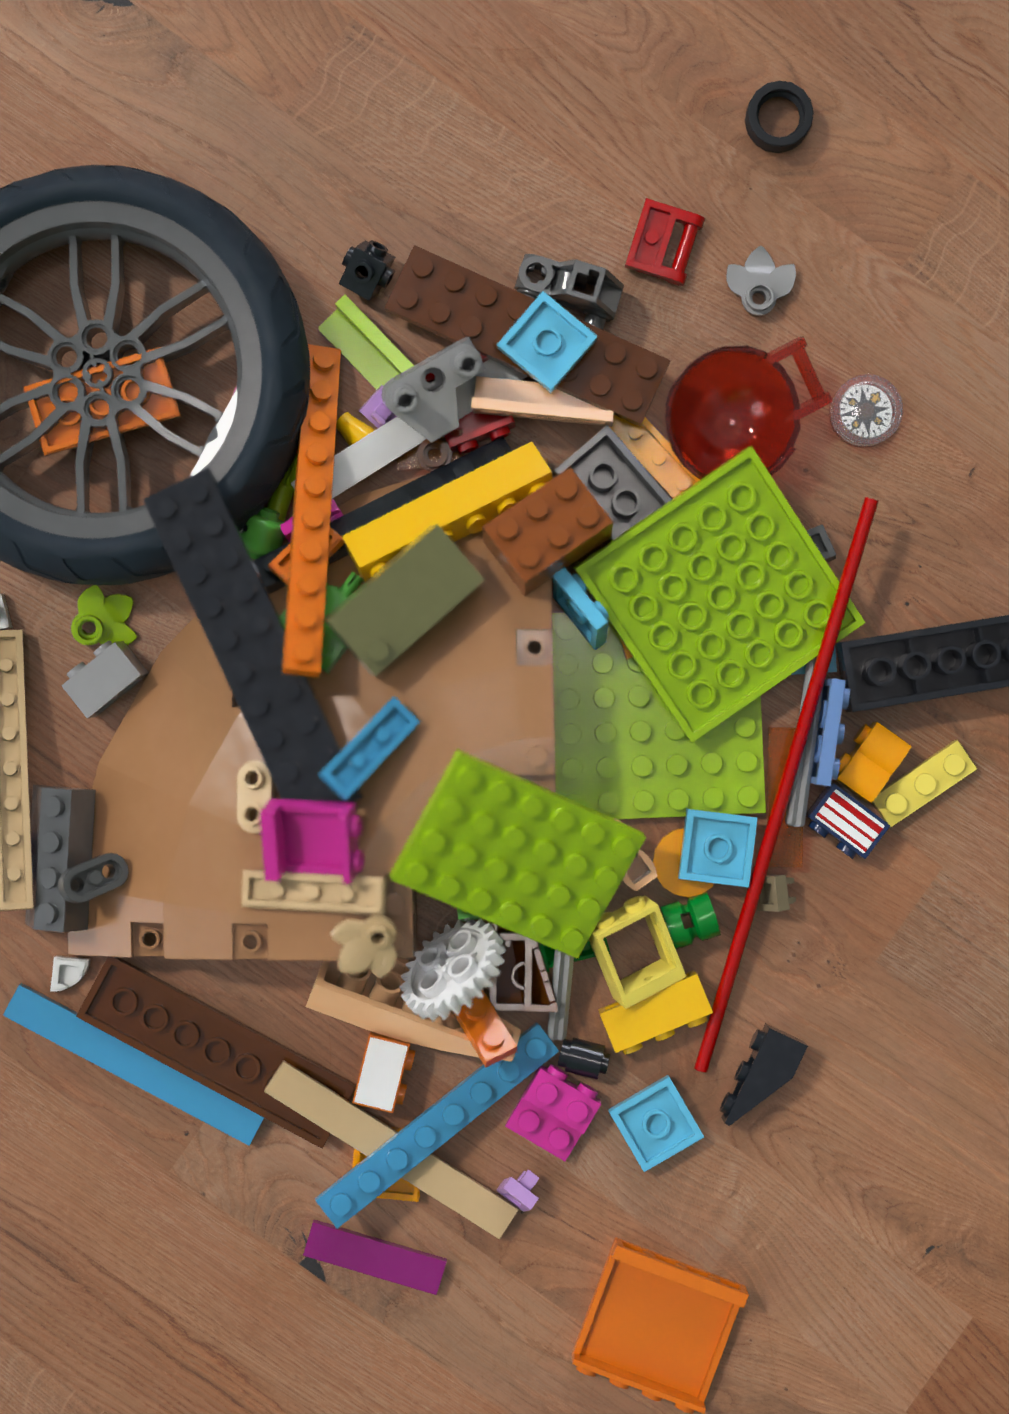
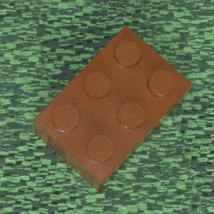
M570 467L482 526L483 542L523 595L526 596L551 579L559 570L564 567L567 568L611 538L613 521Z

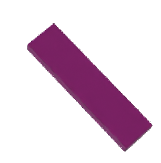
M315 1219L313 1220L303 1256L434 1295H437L447 1259L342 1227L337 1229L332 1224Z

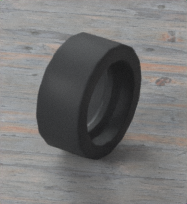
M779 80L765 84L755 92L748 104L745 116L747 134L755 145L767 152L782 153L791 151L802 143L812 126L814 111L811 99L802 88L792 82ZM771 98H786L793 102L798 109L800 116L799 124L795 131L788 136H771L760 126L758 118L760 108L763 103Z

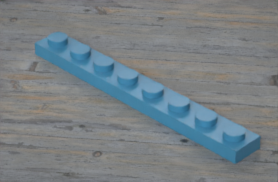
M538 1023L533 1024L520 1035L517 1052L512 1062L500 1060L486 1068L483 1064L318 1195L315 1201L338 1229L557 1054L559 1050Z

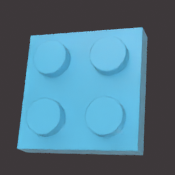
M543 291L498 342L497 349L552 393L597 341L598 336Z
M564 567L553 575V598L594 650L606 643L607 619L609 615L599 601L592 602L585 593L587 587L576 573L571 575Z
M686 808L678 878L749 888L758 818Z
M669 1075L608 1109L643 1172L704 1138L703 1133Z

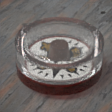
M872 374L859 375L845 382L834 394L829 407V420L835 434L845 443L859 448L873 447L888 439L899 427L903 416V403L896 387L885 378Z

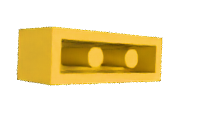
M695 970L685 973L686 978L627 1009L618 1002L598 1009L615 1053L623 1051L624 1055L633 1053L643 1047L642 1042L655 1037L656 1041H661L675 1034L674 1029L687 1024L688 1028H692L708 1020L707 1015L712 1014L713 1011Z

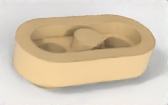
M250 761L240 768L237 776V820L243 830L261 834L260 812L270 799H276V785L265 763ZM256 772L259 779L256 784L252 785L250 777ZM256 808L258 817L255 821H251L250 812Z

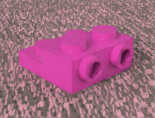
M552 1064L548 1068L542 1065L535 1072L505 1123V1127L566 1162L581 1134L584 1135L601 1106V1101L596 1097L598 1092L589 1085L580 1082L577 1086L566 1079L568 1074Z

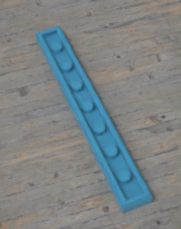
M22 983L19 984L3 1016L250 1146L264 1117L76 1017L77 1012Z

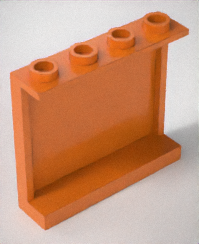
M615 1237L571 1354L572 1364L577 1366L576 1369L585 1375L595 1377L596 1374L609 1378V1382L619 1388L628 1389L631 1386L642 1390L641 1393L651 1400L661 1401L663 1398L674 1402V1406L683 1412L693 1414L694 1411L705 1414L706 1406L704 1401L739 1308H744L749 1296L747 1289L739 1283Z

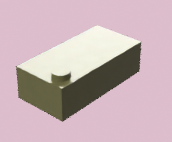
M438 524L430 525L324 618V622L368 673L377 676L484 582L485 579Z

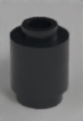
M573 1037V1040H563L557 1066L566 1068L565 1072L597 1080L599 1073L606 1074L611 1054L604 1052L605 1045Z

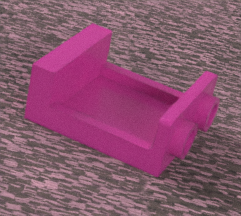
M270 799L260 812L265 881L279 882L285 872L343 875V883L352 884L358 872H362L364 852L359 850L358 838H360L362 832V819L360 816H356V803Z

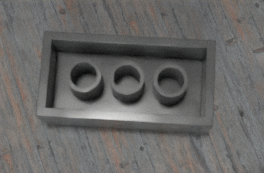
M608 425L553 472V476L556 477L570 467L573 469L613 521L612 537L608 539L609 542L672 500Z

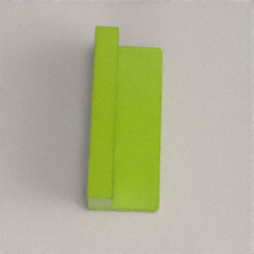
M345 294L335 303L337 310L319 326V331L335 348L341 349V354L376 390L381 385L384 386L393 377L414 366Z

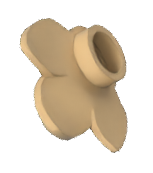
M373 915L365 921L348 919L339 923L332 930L331 937L343 945L338 957V966L341 972L356 974L365 971L369 967L377 977L382 978L392 970L397 959V953L393 946L396 940V927L386 916ZM375 932H381L384 934V936L374 937L372 936V934Z

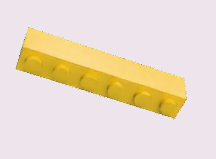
M531 441L343 535L342 538L349 556L362 579L366 582L430 525L438 524L453 543L469 534L478 533L483 530L482 526L552 480V472Z

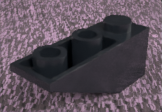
M766 1023L762 1030L757 1029L749 1045V1048L753 1049L748 1061H742L736 1071L734 1080L738 1081L732 1094L728 1092L725 1095L720 1106V1112L723 1113L721 1118L728 1126L732 1125L794 1077L808 1047L807 1044Z

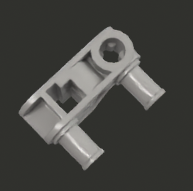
M465 337L385 383L381 397L384 405L392 413L432 443L459 427L456 387L479 375L486 367L470 337ZM433 373L435 376L434 381L427 382L425 379L426 375Z

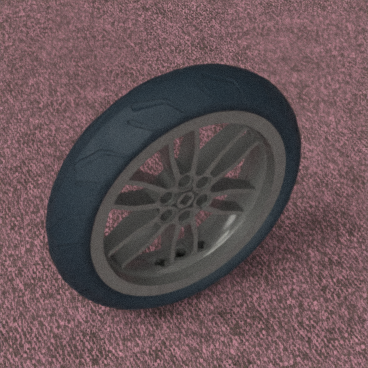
M84 165L55 169L15 181L1 188L0 307L4 305L34 322L54 340V343L48 350V354L44 355L13 347L0 341L1 352L14 359L53 371V379L50 383L12 397L0 404V422L20 410L29 408L28 401L33 399L38 400L49 396L56 409L29 436L0 454V560L19 570L37 576L79 585H125L173 573L176 570L146 505L136 508L131 507V466L124 433L121 434L119 432L117 418L120 413L130 410L169 442L199 457L190 476L206 468L211 469L239 531H241L252 516L257 515L270 500L287 473L296 455L300 429L307 414L310 385V354L302 316L293 291L272 254L244 222L228 208L204 193L172 178L125 166ZM111 240V288L104 320H92L86 300L82 263L83 241ZM125 242L144 246L169 257L198 279L197 284L157 307L126 336L119 335L125 294L123 253ZM68 244L70 289L79 327L78 333L71 338L63 336L31 309L3 295L18 269L43 253ZM207 293L212 295L223 313L219 320L182 341L146 352L147 348L144 346V343L170 317ZM230 330L236 355L237 385L236 391L224 413L188 393L143 378V368L145 365L153 363L156 359L162 357L166 363L192 353L224 331ZM97 333H106V344L98 349L92 348V338ZM130 349H136L138 355L141 354V359L132 365L119 366L115 362L123 358L124 353ZM69 351H75L77 359L74 365L63 367L62 357ZM110 361L119 371L123 372L114 380L113 369L107 363ZM103 364L105 366L103 372L107 375V378L103 382L99 379L97 384L92 383L93 376L87 372L88 368ZM82 370L85 383L94 389L100 388L101 391H94L86 395V388L82 381L71 374ZM64 378L73 379L67 382L56 384L59 380ZM126 380H132L139 386V395L132 401H126L120 395V388ZM112 382L111 395H109L104 390V387H108ZM65 383H73L78 389L77 398L73 402H62L58 396L59 388ZM150 392L176 399L178 403L189 405L215 418L216 425L212 429L205 446L197 447L172 433L143 409L142 406L144 404L142 403L147 393ZM96 400L106 401L109 405L108 415L104 419H94L90 414V403ZM70 412H77L82 417L75 460L77 507L75 510L55 506L31 495L14 483L3 472L6 466L40 447L39 439L44 434H48L59 423L58 421L60 419L63 420ZM93 428H108L117 461L119 509L116 512L101 513L90 512L89 510L90 462L95 443H90L89 439Z

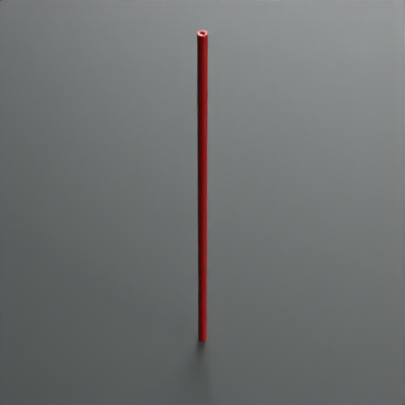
M864 498L752 872L749 888L747 889L714 999L713 1013L709 1016L694 1069L700 1072H708L879 502L875 499Z

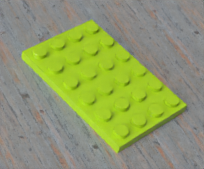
M457 749L389 876L392 881L578 959L645 841L646 836L637 829Z

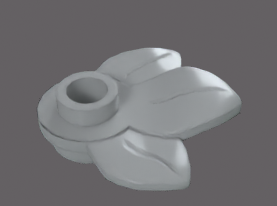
M763 246L757 247L748 256L744 267L729 264L726 273V281L730 290L741 297L744 309L755 316H763L769 313L774 308L776 299L790 293L796 279L795 265L787 264L775 268L771 256ZM760 293L764 296L765 302L760 305L753 302L752 296Z

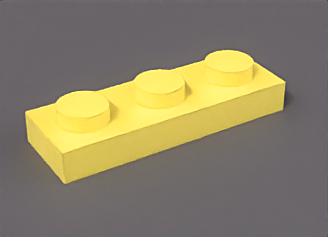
M954 740L883 788L872 804L883 820L891 825V828L977 770L959 741Z

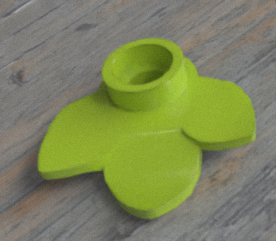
M92 585L81 593L77 601L78 614L74 617L71 624V632L77 642L90 646L97 643L104 644L110 640L112 644L124 641L126 645H129L137 638L136 633L124 623L132 610L133 598L131 596L112 594L104 597L98 585ZM85 622H92L96 629L92 633H87L83 630L82 625Z

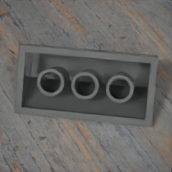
M33 785L31 850L34 909L26 910L25 924L32 929L55 932L88 930L89 900L80 903L66 901L59 893L58 880L61 874L68 868L92 859L96 789ZM73 879L71 888L75 892L79 888V883L76 879Z

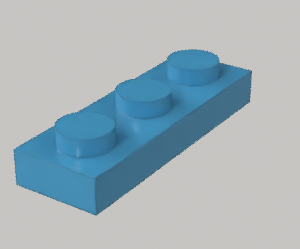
M394 696L326 765L318 776L343 801L346 800L420 721Z

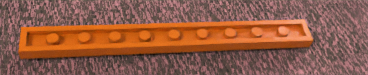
M308 344L310 354L309 401L307 414L300 429L297 449L282 673L318 678L321 673L341 349Z

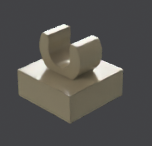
M766 875L757 911L780 912L790 910L789 904L796 902V897H788L787 884L794 883V879L786 877V875Z

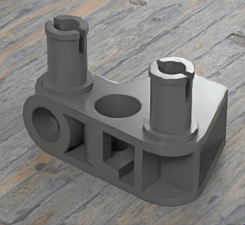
M534 254L524 255L514 286L516 291L533 299H536L544 291L562 307L583 313L585 315L584 322L602 330L606 322L614 319L624 288V284L606 268L577 259L558 262ZM534 270H539L545 279L532 283L530 282V277L526 275ZM587 284L596 286L593 296L574 291L575 286L583 289L586 288Z

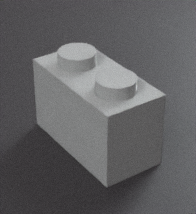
M109 640L93 652L96 658L87 665L82 662L67 673L69 680L61 685L87 719L97 717L149 674L124 641L112 644Z

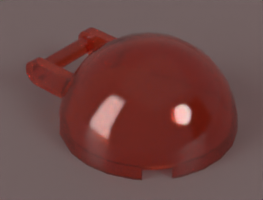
M804 336L793 339L768 353L749 345L719 347L695 358L676 377L666 400L664 411L665 431L673 452L681 464L695 477L701 480L749 446L753 447L770 475L780 470L796 450L794 445L801 429L800 419L833 401L830 393L824 392L806 353L805 347L807 343ZM792 355L811 396V399L801 404L799 403L792 379L785 368L779 363V361Z

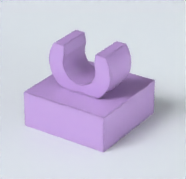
M383 385L358 410L377 428L397 417L383 403L381 397Z
M530 1170L523 1171L517 1181L512 1177L504 1179L496 1191L521 1211H529L539 1199L530 1192L539 1180V1177Z

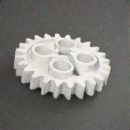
M479 919L477 922L470 920L465 924L458 920L454 928L446 924L442 934L435 931L433 932V940L431 942L425 940L422 942L424 949L415 952V961L406 963V967L410 971L401 975V978L405 981L399 986L404 992L401 998L414 1014H418L422 1019L428 1016L432 1021H435L440 1015L445 1020L449 1016L450 1011L459 1015L462 1005L465 1004L471 1008L472 999L475 996L482 999L484 996L481 990L484 987L493 986L490 978L500 975L501 972L496 966L503 964L505 961L500 956L506 951L501 945L504 941L489 923L485 924L482 919Z

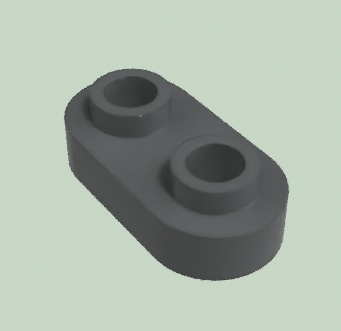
M108 853L68 868L61 874L58 880L59 893L68 902L80 903L116 889L124 884L127 879V863L120 855ZM105 865L110 869L108 878L104 877L102 873ZM73 879H76L79 883V888L76 892L71 888Z

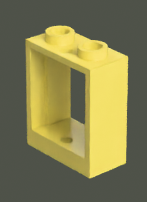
M645 895L636 896L628 899L623 907L613 912L603 913L589 941L611 995L621 1006L627 1009L687 977L657 903ZM644 917L661 959L620 980L603 938Z

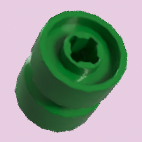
M707 892L689 897L687 904L684 905L676 901L660 907L675 949L692 945L694 938L697 937L705 941L721 935ZM689 915L693 927L685 929L681 917Z

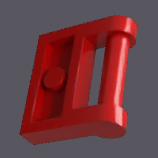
M646 198L625 268L663 279L674 285L684 286L687 278L685 273L697 232L702 229L705 218L701 215ZM678 222L685 227L672 268L663 266L662 262L674 224Z

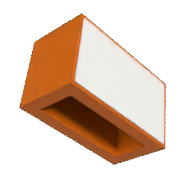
M370 1031L352 1101L353 1104L389 1113L394 1112L395 1104L403 1105L407 1084L401 1083L404 1070L411 1071L416 1052L409 1049L411 1043Z

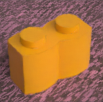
M873 722L870 726L864 724L853 739L857 743L850 755L844 752L839 758V773L837 780H835L866 803H872L912 747L879 722Z

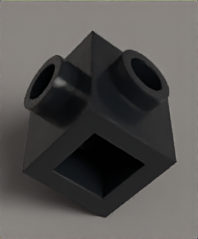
M365 240L356 247L351 246L342 262L346 269L339 284L370 301L379 293L381 287L386 289L395 273L391 266L396 257L388 253L386 246L373 240L369 242Z

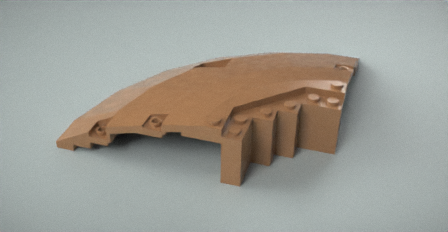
M543 458L548 465V458ZM420 477L357 495L338 506V508H340L343 515H346ZM483 530L475 534H469L455 541L454 544L485 581L377 676H373L368 673L347 649L328 674L321 669L318 678L307 676L341 750L394 696L420 721L359 786L363 798L354 802L356 803V816H360L362 819V832L360 838H358L359 850L364 852V867L362 872H358L356 876L387 877L385 914L241 906L243 870L264 871L261 834L243 830L237 820V776L240 768L247 762H265L196 615L160 652L98 763L92 789H96L92 858L108 853L118 854L127 863L128 876L120 887L89 900L88 930L68 932V955L131 958L133 956H164V959L338 961L343 945L331 937L332 930L339 923L348 919L365 921L373 915H383L390 919L396 927V940L393 946L396 950L397 958H413L417 949L416 890L392 881L389 874L456 750L464 751L555 792L551 579L524 596L483 542ZM284 539L283 545L289 543L287 539ZM349 555L327 565L326 583L340 588L352 571L361 577ZM288 585L269 594L279 617L287 606ZM531 641H537L541 644L542 649L539 654L532 655L529 653L527 646ZM256 772L250 777L252 785L256 784L259 779ZM276 788V799H282ZM256 808L250 812L251 821H255L258 817ZM106 865L102 869L104 877L108 878L110 875V869ZM147 932L155 934L156 943L154 945H149L145 942L144 936ZM375 932L372 934V936L382 937L384 936V934L381 932ZM247 935L256 936L258 940L256 947L251 948L246 945L245 938Z

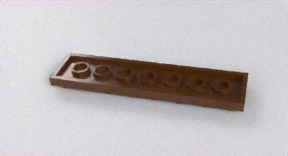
M414 245L386 303L385 311L454 343L465 337H470L474 347L480 354L531 377L497 349V344L536 299ZM578 319L596 334L598 339L556 389L602 410L614 411L613 415L641 427L671 360Z
M108 956L76 1015L79 1019L322 1149L331 1133L265 1093L264 1089L283 1060L349 1100L356 1087V1084L119 957Z

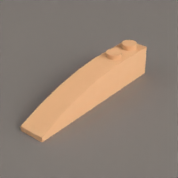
M397 958L392 970L382 978L377 977L369 967L363 972L348 974L339 970L338 961H322L306 1004L307 1008L404 1042L436 1050L479 1057L452 1011H450L447 1019L444 1020L439 1015L435 1021H432L428 1016L422 1019L418 1014L415 1015L405 1004L406 1002L401 998L404 992L399 986L405 982L401 975L410 971L406 967V963L409 962L406 958ZM500 1017L514 1042L518 1045L521 1030ZM515 1053L502 1060L512 1062Z

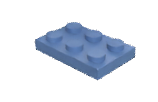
M830 678L825 679L810 782L812 784L831 787L832 779L837 780L840 760L835 758L837 744L842 745L845 733V724L840 723L842 709L847 710L850 698V689L845 688L846 680Z

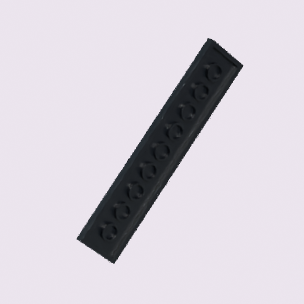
M206 468L144 498L143 501L281 798L287 800L355 802L363 798L358 787L343 801L318 776L326 765L341 751V748L308 677L282 673L285 628L211 469Z

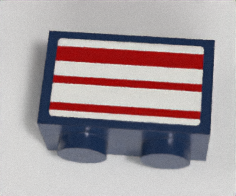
M831 783V787L826 786L806 813V817L811 820L808 826L823 838L830 834L837 839L839 843L836 848L851 859H854L856 855L866 859L891 826L835 783Z

